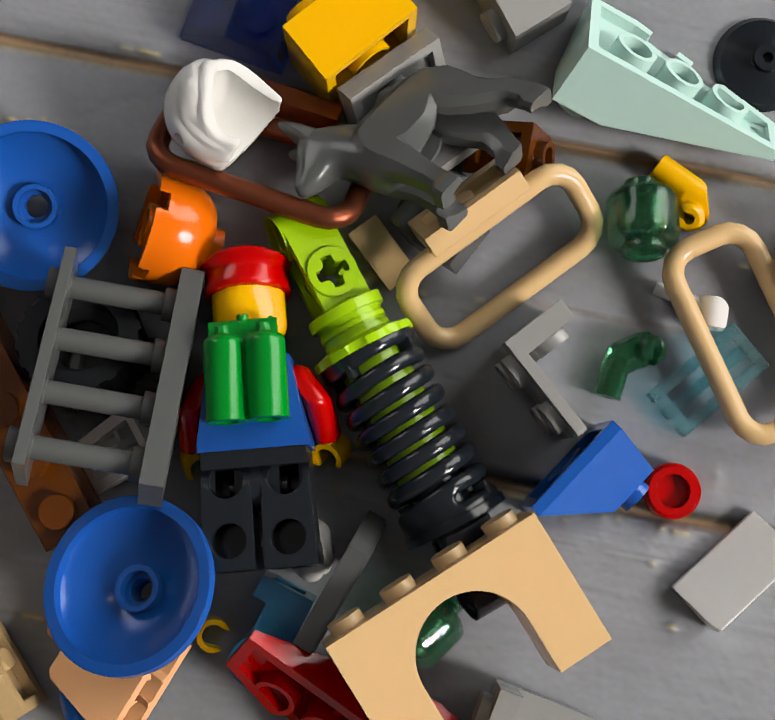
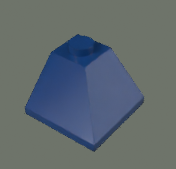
M611 420L594 424L526 496L519 506L526 512L535 513L538 516L615 512L620 506L627 511L649 489L644 480L652 473L653 468L615 421Z

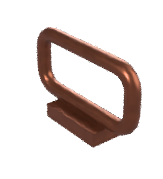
M260 77L282 98L280 111L269 122L268 126L264 128L260 134L261 136L297 147V144L279 129L278 122L290 121L314 129L340 125L343 113V106L341 104ZM164 108L151 128L146 143L149 161L161 173L178 181L315 228L332 230L344 228L354 223L364 211L372 191L351 182L342 203L337 206L328 207L223 171L212 170L197 162L180 157L169 149L172 137L165 124Z

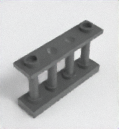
M65 246L60 267L50 266L46 279L44 298L51 301L21 425H10L5 440L3 460L11 462L15 484L28 486L33 462L38 460L128 475V482L138 483L137 504L162 507L201 305L205 271L182 267L178 289L167 287L166 292L78 277L77 248ZM75 299L161 315V321L171 322L168 339L156 338L155 343L66 328L72 301ZM60 351L151 366L150 372L160 374L157 392L146 390L145 395L140 396L53 381ZM47 404L140 420L139 426L150 427L146 447L134 445L133 451L40 436Z

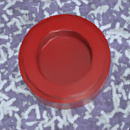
M664 463L657 465L644 480L649 489L642 497L643 502L648 510L658 517L681 519L691 514L699 504L701 497L700 482L694 472L682 464Z

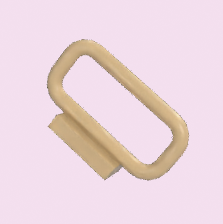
M493 159L463 181L454 192L455 199L467 207L468 214L452 231L440 227L437 216L428 209H425L407 222L417 239L426 248L414 256L402 268L396 282V300L401 312L406 318L410 319L413 329L428 345L442 350L456 349L471 342L584 259L596 247L602 235L604 218L600 206L586 181L575 168L562 163H549L530 171L524 177L516 167L507 175H504L497 171L495 159ZM550 186L562 187L580 216L581 228L578 235L457 325L447 328L439 326L419 298L418 287L421 281L544 189Z
M725 222L687 236L673 245L664 258L661 275L665 291L727 423L737 436L748 443L767 446L775 444V420L759 423L748 414L684 275L685 266L693 258L722 245H735L745 254L775 318V259H772L766 244L757 232L744 224Z

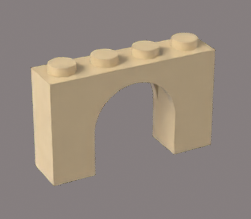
M510 508L497 514L481 526L485 535L466 547L462 541L449 545L430 559L434 568L415 580L410 573L396 579L379 592L383 601L363 614L359 607L352 608L327 625L331 634L322 639L321 642L369 720H444L418 675L416 644L422 625L430 613L442 602L457 594L470 591H485L494 593L504 600L517 616L545 664L560 673L612 639L535 513L519 512L515 515Z

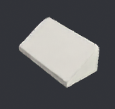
M751 511L671 586L709 629L721 632L775 581V530L758 514Z

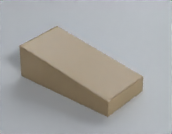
M375 214L350 232L348 238L388 292L396 288L400 272L409 262V259Z

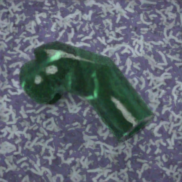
M643 331L636 332L611 343L605 352L594 394L607 399L621 401L628 374L649 365H658L664 360L666 355L664 340L650 332Z

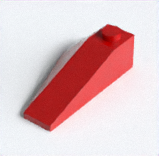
M254 630L225 664L272 714L286 716L289 720H369L333 660L328 656L314 651L308 653L293 643ZM432 700L444 720H460L450 713L444 705Z

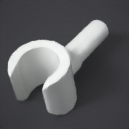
M657 282L652 294L670 301L664 284ZM693 294L709 330L723 331L727 325L729 312L727 302L719 296H697Z

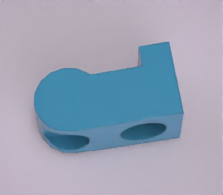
M267 570L253 593V596L266 602L252 631L245 634L231 650L230 656L254 630L293 643L317 596ZM231 671L234 679H236L240 684L244 685Z

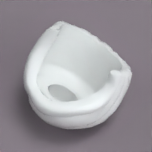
M224 58L198 59L184 66L170 83L164 99L165 124L174 142L190 158L207 168L222 171L230 166L239 155L244 153L264 128L268 126L269 122L275 118V115L280 111L282 98L254 72L236 61Z

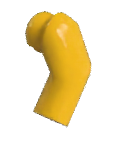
M665 154L649 177L671 192L672 213L676 226L684 232L692 233L700 230L709 219L706 183Z

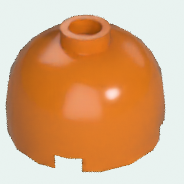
M158 171L156 173L158 185L150 184L133 241L138 242V246L142 247L140 259L129 257L128 277L150 285L174 287L179 285L182 267L200 271V266L207 257L223 249L225 230L217 228V209L210 195L202 188L178 181Z

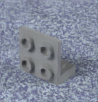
M559 299L505 341L494 353L500 359V362L495 365V369L505 383L514 392L523 389L535 404L529 411L542 430L550 437L555 433L562 439L579 437L588 429L536 364L539 359L546 356L569 338V335L562 327L573 320L575 316L565 303Z

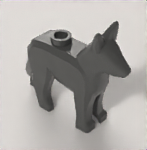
M442 65L422 68L402 80L396 87H385L377 96L374 108L357 124L334 125L316 129L290 121H280L277 124L279 129L297 144V147L289 152V157L296 161L297 171L294 187L299 197H311L323 191L331 184L344 180L353 182L372 192L422 206L437 216L440 227L452 231L467 216L468 209L455 199L454 192L462 183L461 177L433 163L440 153L442 144L485 150L495 159L497 171L507 175L521 161L523 156L522 146L500 119L499 115L509 113L515 108L532 113L539 107H547L552 102L550 88L539 83L516 77H478L461 69Z

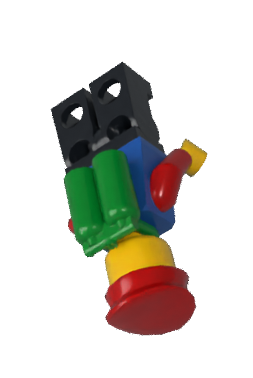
M231 246L207 257L200 266V271H205L204 297L207 303L212 306L213 322L208 323V337L204 340L202 347L204 373L198 375L193 380L182 400L178 419L179 446L181 450L179 459L188 480H194L190 469L195 461L200 460V469L202 471L201 530L212 552L215 575L264 571V567L270 570L324 566L313 464L321 466L327 459L329 450L336 458V468L340 469L352 453L350 440L341 433L331 396L310 368L296 365L291 355L286 353L284 338L287 330L286 303L292 295L288 272L292 267V262L280 252L262 246ZM259 513L262 515L263 547H261Z

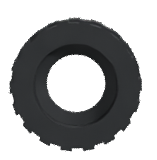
M44 294L39 296L40 300L33 306L30 305L24 312L26 316L22 322H19L16 330L18 340L14 341L15 352L20 358L18 362L30 382L32 381L51 301L45 300ZM73 299L66 328L91 322L104 327L111 336L145 342L149 341L136 310ZM104 358L99 364L91 368L74 370L65 367L58 361L53 381L130 393L135 388L137 380L143 377L146 367L145 365ZM65 407L67 411L77 412V409Z

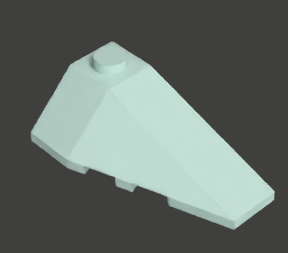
M601 0L588 1L555 71L552 100L558 102L565 112L577 118L585 117L601 126L770 161L775 159V123L738 97L726 86L715 84L712 88H709L703 83L700 75L691 67L693 62L679 52L675 58H669L650 44L648 39L653 32L637 20Z

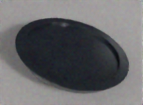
M751 18L733 25L722 35L713 55V73L717 84L726 86L759 112L775 111V20L769 18Z

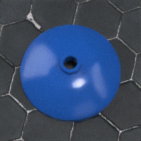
M19 120L0 124V285L21 291H45L50 266L60 267L65 246L77 248L78 277L85 276L102 260L109 250L119 223L120 204L118 189L109 166L100 153L87 140L58 124L39 120ZM34 196H41L47 201L48 209L42 217H35L29 212L28 203Z
M126 495L102 502L84 513L71 525L60 539L52 554L46 571L43 590L46 622L53 640L63 654L74 664L88 672L119 679L135 678L155 672L171 663L187 649L200 632L207 618L215 587L214 561L209 543L201 528L186 512L163 500L161 508L137 504L138 495ZM151 583L152 593L146 601H142V589L145 585Z

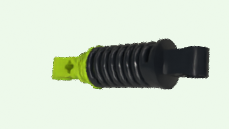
M318 194L305 199L319 205L328 206L325 200ZM274 213L264 218V226L272 248L285 255L292 262L289 274L313 318L308 328L313 337L321 338L320 341L326 348L327 355L314 367L317 376L321 375L328 389L336 391L338 395L336 398L338 410L350 413L346 419L348 429L352 432L362 431L356 440L358 448L362 451L373 450L368 455L366 461L369 469L374 471L385 469L377 477L379 488L390 490L398 487L388 495L387 503L390 508L394 510L399 509L400 517L398 524L407 539L405 544L408 550L432 544L437 554L457 541H462L465 547L485 535L481 526L491 519L489 513L506 498L502 491H498L497 487L489 484L487 478L482 480L487 474L484 464L473 463L464 466L473 459L476 454V448L471 442L464 441L458 443L466 433L462 423L453 422L444 426L455 415V409L452 404L442 403L435 407L433 406L445 396V390L439 383L423 387L424 384L435 376L433 367L429 364H424L415 369L413 368L414 365L424 360L425 352L421 347L413 346L415 344L412 339L414 331L412 330L413 325L410 319L404 318L390 321L385 316L386 313L381 308V303L384 300L379 290L369 289L338 229L326 230L315 228ZM321 271L325 277L334 275L337 282L335 285L330 280L321 283L317 276ZM470 591L455 595L465 612L475 621L507 604L491 592Z

